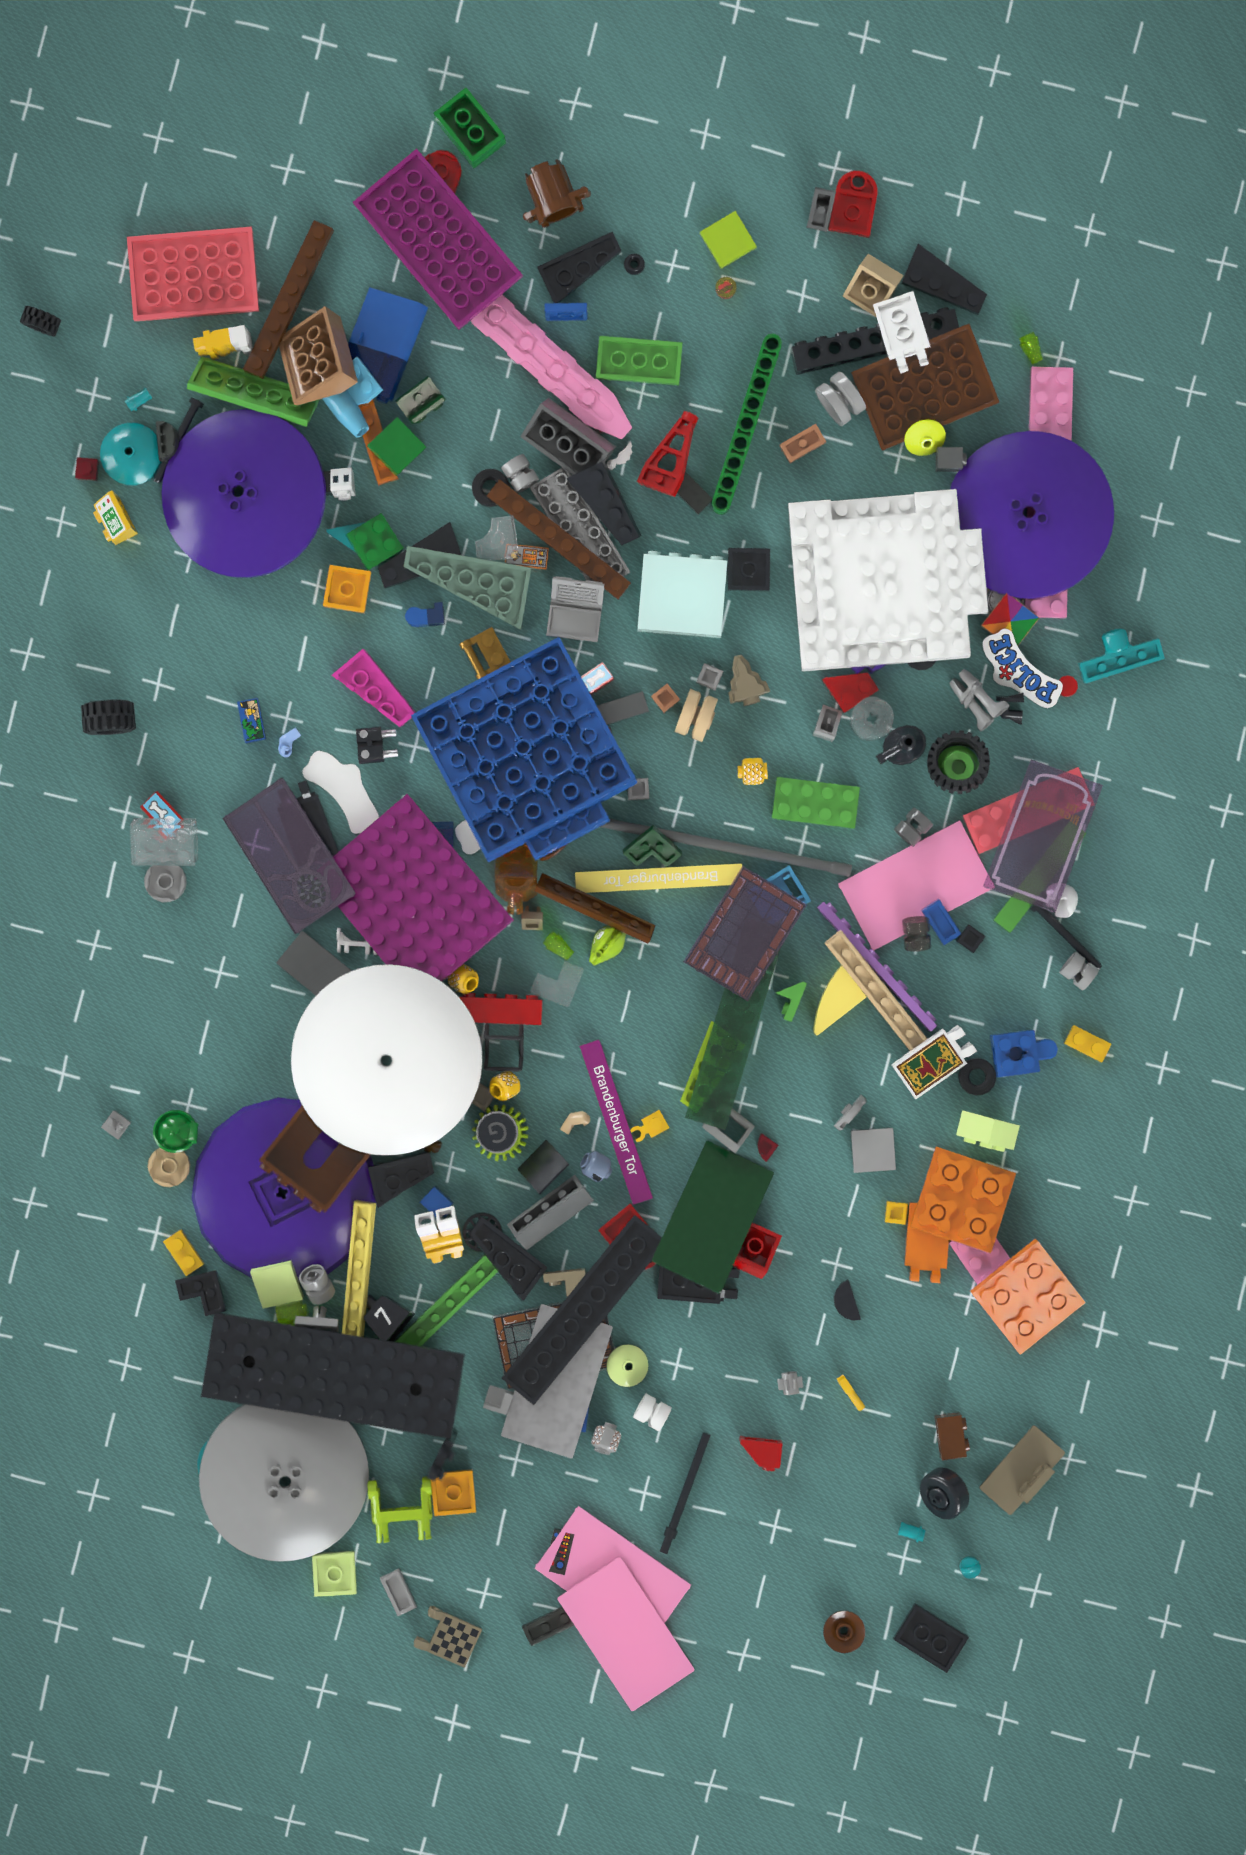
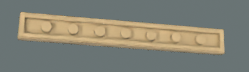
M841 930L824 943L909 1051L927 1040V1037Z

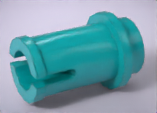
M144 387L133 396H127L128 399L125 400V403L130 411H137L139 406L153 398Z
M901 1522L898 1535L915 1539L918 1543V1541L923 1542L926 1530L922 1529V1526L916 1527Z

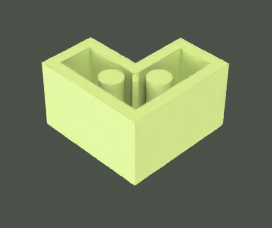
M962 1111L956 1135L964 1137V1142L976 1144V1141H979V1146L1004 1152L1005 1148L1014 1150L1020 1126Z

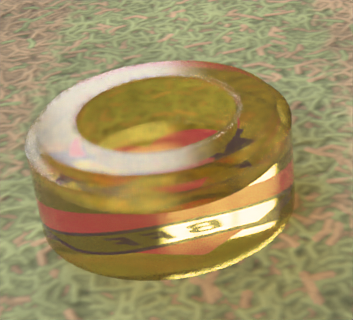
M730 277L720 278L715 287L717 295L722 299L733 297L736 292L735 281Z

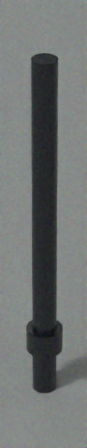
M703 1432L669 1527L666 1526L663 1534L665 1538L660 1552L668 1554L672 1540L676 1538L678 1533L676 1529L709 1442L710 1434Z

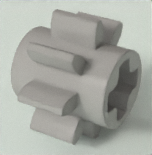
M796 1371L781 1373L782 1378L777 1379L778 1389L783 1390L784 1395L798 1394L799 1388H803L802 1376L797 1377Z

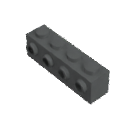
M573 1175L507 1225L519 1243L528 1250L594 1200L576 1175Z

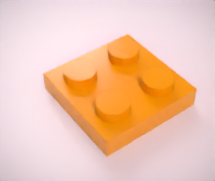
M329 565L323 607L365 614L372 572Z
M473 1469L446 1471L442 1481L438 1477L435 1482L431 1480L434 1516L476 1512Z

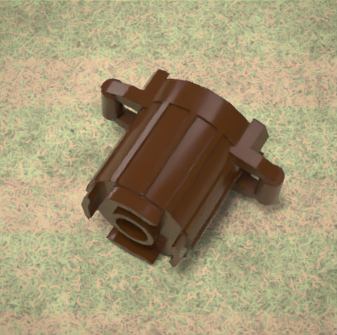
M558 159L555 160L556 164L549 165L548 161L532 167V174L528 175L525 173L526 184L536 208L525 212L523 219L528 223H533L537 220L542 228L549 227V223L563 220L578 210L579 213L582 212L584 207L581 200L591 196V191L585 186L578 190H573L565 166Z

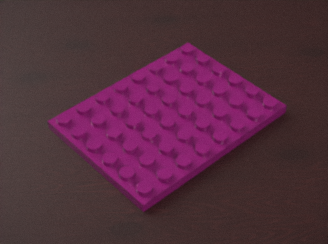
M408 794L333 856L356 893L338 907L386 965H398L417 969L443 982L514 921ZM329 860L317 871L324 876L325 868L333 864ZM330 869L328 871V883L331 889V899L335 901L342 891L343 880L335 869Z

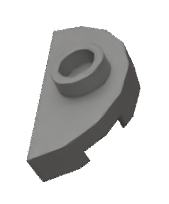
M860 1095L852 1105L848 1103L841 1111L843 1116L836 1122L834 1127L842 1130L847 1123L849 1124L866 1103V1098Z

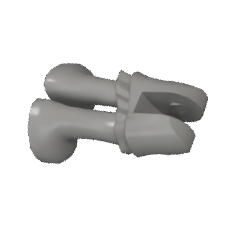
M963 669L959 672V676L968 687L965 688L955 678L949 684L960 699L961 704L964 703L965 709H971L977 719L978 729L983 731L994 722V718L1000 716L1010 705L1006 701L995 702L982 688V683L979 682V679L966 669ZM976 697H977V698L981 701V703L985 706V708L988 710L989 714L986 713V712L980 707V705L976 702V700H975Z

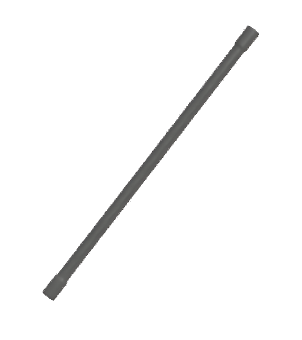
M610 819L609 822L600 827L641 835L651 826ZM658 828L673 842L827 871L850 877L851 864L825 861Z

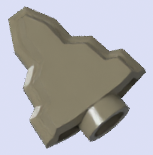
M742 655L735 656L732 666L734 677L730 681L731 691L728 693L730 704L743 702L744 706H749L760 702L759 696L770 692L767 682L762 681L759 674L751 670L749 662Z

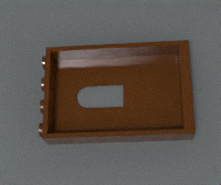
M302 1105L258 1160L261 1163L259 1167L268 1174L273 1172L278 1176L276 1180L284 1187H287V1185L291 1186L294 1189L293 1194L301 1200L304 1198L311 1202L309 1206L316 1212L320 1213L323 1211L326 1213L371 1154L357 1151L339 1143L320 1168H308L303 1161L304 1154L323 1130L316 1125Z

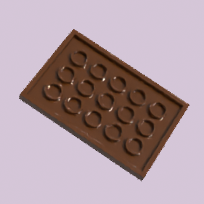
M969 323L928 340L930 347L924 348L929 363L927 365L920 366L918 356L915 354L905 358L909 371L900 373L896 358L890 360L889 357L851 372L859 394L865 402L868 417L882 451L904 442L907 430L918 421L930 419L944 426L1000 403Z

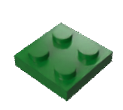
M382 513L346 534L347 539L367 571L404 549Z

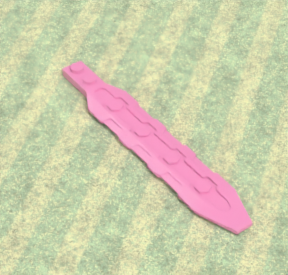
M504 295L499 296L471 320V323L485 336H489L502 347L513 361L521 364L530 372L540 385L548 392L551 391L566 404L569 410L584 424L621 440L632 429L614 393L598 379H594L576 363L577 360L551 341L540 327L535 323L532 324L515 309V305Z

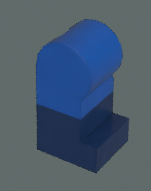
M435 602L432 609L411 607L405 613L406 621L412 627L445 625L443 602Z

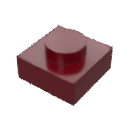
M77 457L75 478L78 480L97 481L99 460Z

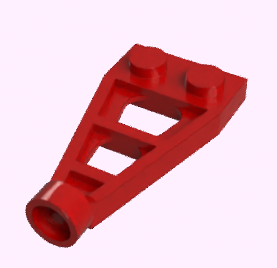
M687 411L683 412L681 418H679L645 462L637 479L638 484L676 497L684 479L693 431L699 419L696 415ZM676 435L684 437L680 451L669 447ZM666 454H672L677 458L675 469L672 472L658 467L660 460Z

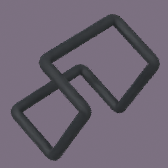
M486 1023L484 1028V1069L486 1071H522L524 1025L520 1024L519 1036L489 1035V1024ZM489 1039L519 1040V1066L488 1067Z

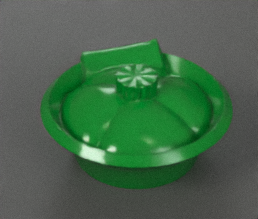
M167 1111L156 1120L153 1127V1137L156 1144L164 1151L170 1153L183 1152L197 1143L199 1124L195 1122L190 1114L184 1111Z

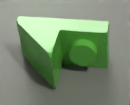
M800 982L775 992L790 999V1002H785L781 1014H784L783 1019L792 1022L807 985L806 982Z

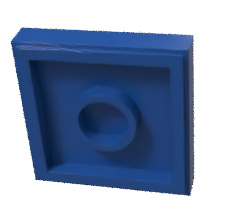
M545 303V318L547 321L587 320V303Z

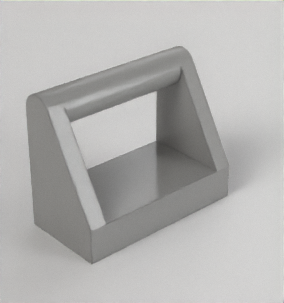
M723 1100L702 1125V1128L734 1153L737 1152L755 1127V1125ZM720 1110L746 1129L737 1143L711 1123Z

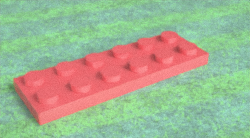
M1079 767L1057 776L1083 787L1088 794L1086 801L1091 803L1090 807L1094 806ZM1054 778L1029 787L1009 841L1064 819L1065 815L1068 817L1069 814L1071 816L1085 810L1087 804L1082 803L1085 796L1084 792L1071 784ZM1025 790L962 816L978 854L1005 843ZM1027 801H1031L1029 807H1024ZM1038 802L1041 803L1040 809L1035 807ZM1043 803H1045L1044 806L1047 804L1045 810L1044 808L1041 810ZM1051 805L1053 806V813L1050 810L1047 811ZM1061 809H1062V812H1063V810H1064V814H1063L1062 817H1061V815L1059 816V813H1060Z

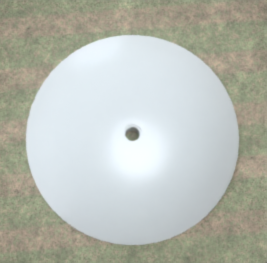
M375 965L357 969L339 977L322 989L312 1000L302 1015L295 1032L292 1045L291 1067L295 1088L303 1107L316 1125L327 1135L357 1151L378 1155H397L419 1150L434 1143L451 1131L462 1119L478 1089L482 1069V1049L477 1027L471 1014L460 998L448 986L433 976L417 969L398 965ZM387 1054L392 1057V1064L390 1066H384L381 1063L380 1059L383 1055Z

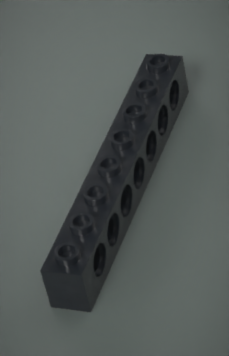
M949 307L938 309L937 313L929 314L928 312L920 313L928 340L959 327L955 309L949 310ZM938 322L941 325V329H932L930 323ZM879 323L876 324V327L870 329L867 326L855 329L856 332L847 333V331L838 332L835 334V337L827 338V336L817 337L814 342L807 343V341L796 342L795 346L791 347L796 375L888 354ZM877 336L880 339V343L872 344L869 338ZM855 340L860 344V347L852 349L849 346V342ZM836 345L840 352L832 354L829 351V347ZM816 350L819 353V357L813 359L808 355V352Z

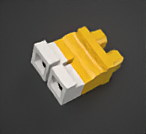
M245 325L212 332L207 330L203 331L204 337L193 338L194 349L198 352L199 356L209 355L212 360L219 359L218 355L227 356L231 352L241 350L245 355H250L253 349L251 334Z
M454 1206L435 1210L437 1223L433 1211L414 1215L416 1230L422 1241L427 1259L430 1258L433 1263H438L443 1260V1255L449 1253L454 1259L462 1257V1250H464L463 1240ZM444 1214L452 1215V1218L441 1219ZM424 1219H430L431 1223L422 1225L421 1221Z

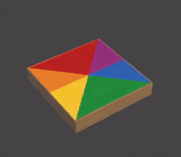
M1006 593L980 626L991 635L998 633L1002 629L1010 630L1018 646L1039 620V617Z

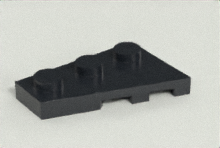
M429 1152L368 1167L377 1207H381L389 1200L397 1197L405 1190L434 1173Z

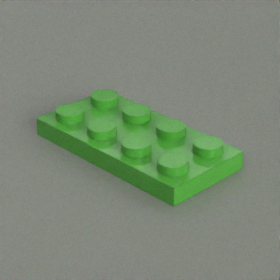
M599 336L596 379L679 386L683 342Z
M777 777L772 819L855 829L860 787Z

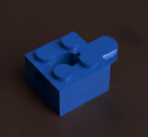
M1035 1030L990 1035L996 1077L1040 1072L1039 1060L1052 1059L1057 1054L1058 1048L1056 1043L1050 1039L1036 1040Z

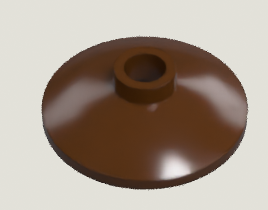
M851 1611L835 1612L828 1617L824 1624V1639L827 1645L836 1652H853L864 1641V1623L858 1615ZM846 1627L848 1630L843 1634L840 1632V1628Z

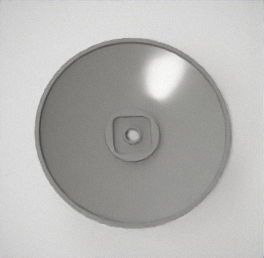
M245 1404L231 1412L215 1429L203 1452L199 1473L201 1499L214 1528L227 1542L238 1550L256 1558L270 1561H293L307 1558L324 1551L341 1539L354 1524L362 1510L369 1481V1468L365 1449L358 1433L350 1422ZM283 1476H288L291 1479V1483L288 1486H281L279 1479Z

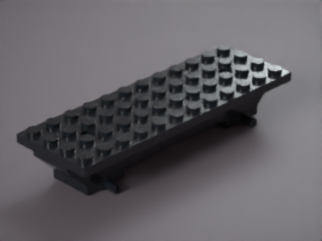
M215 1312L201 1397L451 1439L457 1412L465 1353Z

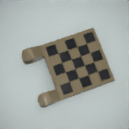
M430 1606L428 1616L440 1620L430 1642L417 1636L414 1640V1647L465 1668L482 1628L443 1612L437 1607Z

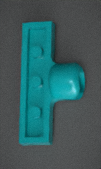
M1114 629L1102 635L1105 653L1102 656L1079 662L1078 666L1083 683L1086 684L1165 659L1159 638L1132 646L1129 643L1126 630Z

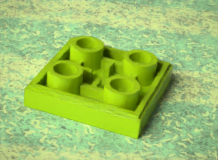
M736 211L699 233L720 269L757 248Z

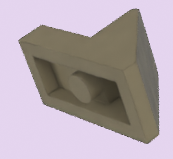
M585 1268L544 1272V1283L549 1282V1286L561 1285V1281H565L566 1295L568 1297L584 1277L586 1270Z

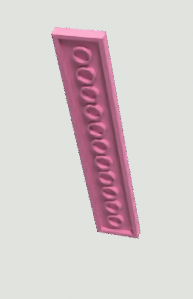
M1031 367L1029 431L1052 433L1071 441L1073 368ZM1027 507V518H1031L1035 515V510L1032 507ZM1068 589L1049 597L1024 599V606L1039 618H1067Z

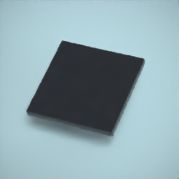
M545 1140L517 1170L541 1194L570 1164L548 1140Z

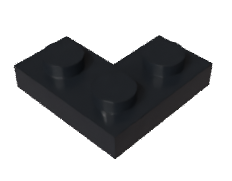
M217 1270L175 1280L180 1301L200 1296L205 1316L213 1315L215 1312L227 1311Z

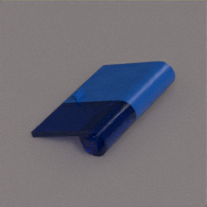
M369 288L348 347L352 360L359 357L382 387L383 391L376 396V400L387 404L388 401L393 402L428 307L410 299Z

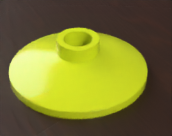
M935 420L918 421L907 430L904 437L905 446L914 455L926 456L933 454L938 447H942L944 444L946 432L944 427Z

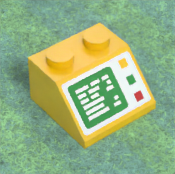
M113 490L109 491L94 504L96 509L93 512L98 523H103L105 527L103 533L108 542L112 541V543L117 545L138 534L120 497Z

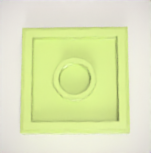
M292 1261L251 1269L250 1273L263 1309L303 1300L304 1295Z
M355 1551L325 1552L312 1556L314 1597L357 1594Z

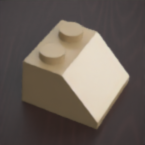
M867 254L844 292L843 297L876 317L873 304L890 299L904 275Z

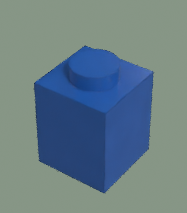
M436 1185L420 1201L430 1212L433 1211L435 1217V1210L450 1207L454 1203Z

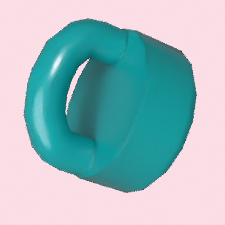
M965 1557L960 1562L959 1568L964 1577L972 1579L980 1574L981 1565L975 1557Z

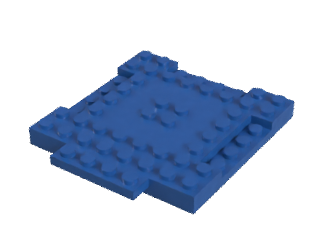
M560 637L411 715L488 862L524 843L527 844L535 861L609 822L610 819L601 803L638 783Z

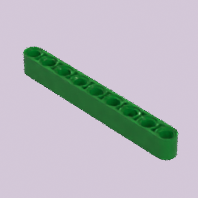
M768 334L763 340L714 493L712 509L719 515L726 514L730 509L780 353L782 341L776 334ZM774 341L778 347L772 350L767 347L766 343ZM768 361L771 364V368L763 369L760 363ZM760 380L765 384V387L757 389L753 383ZM750 400H755L759 406L756 409H750L747 403ZM749 420L752 423V427L744 429L741 426V422ZM737 440H743L746 443V447L738 449L734 443ZM730 460H737L740 466L736 469L730 468L728 465ZM726 479L731 480L733 487L730 489L724 488L722 481ZM723 499L727 502V506L720 509L716 506L715 502Z

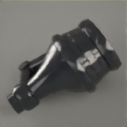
M904 725L897 727L885 738L883 752L879 753L876 758L880 765L887 760L896 765L911 764L924 753L926 736L916 726ZM909 740L910 746L905 745L904 741Z

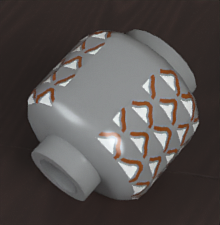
M605 1422L604 1426L599 1425L595 1428L591 1440L592 1446L595 1447L594 1451L604 1455H610V1453L617 1451L621 1433L616 1430V1425Z

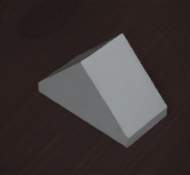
M823 705L813 736L833 742L843 711Z

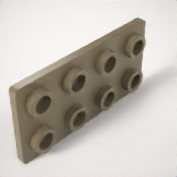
M1033 1425L979 1488L1005 1512L1012 1515L1023 1501L1028 1504L1055 1473L1052 1468L1065 1455V1452Z

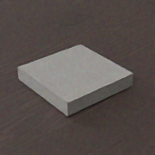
M893 1128L851 1130L854 1173L896 1170Z

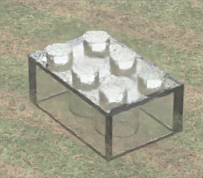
M134 818L131 822L132 865L195 866L198 860L197 819Z

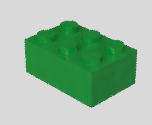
M464 88L433 113L437 124L473 169L506 144L505 135L467 88Z

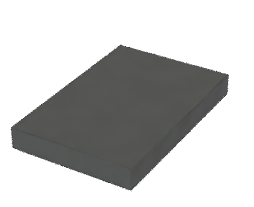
M304 931L297 936L276 962V964L316 996L331 982L351 972V969Z

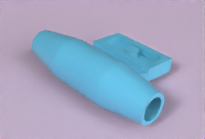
M356 357L352 362L358 383L340 394L325 397L322 400L337 420L358 438L369 430V426L358 405L369 403L383 389L361 359Z

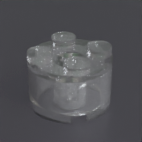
M868 697L861 700L853 708L850 715V724L853 732L860 739L875 741L884 737L890 731L894 721V713L891 706L886 701L877 697ZM869 714L872 717L876 716L877 720L874 721V724L867 721Z

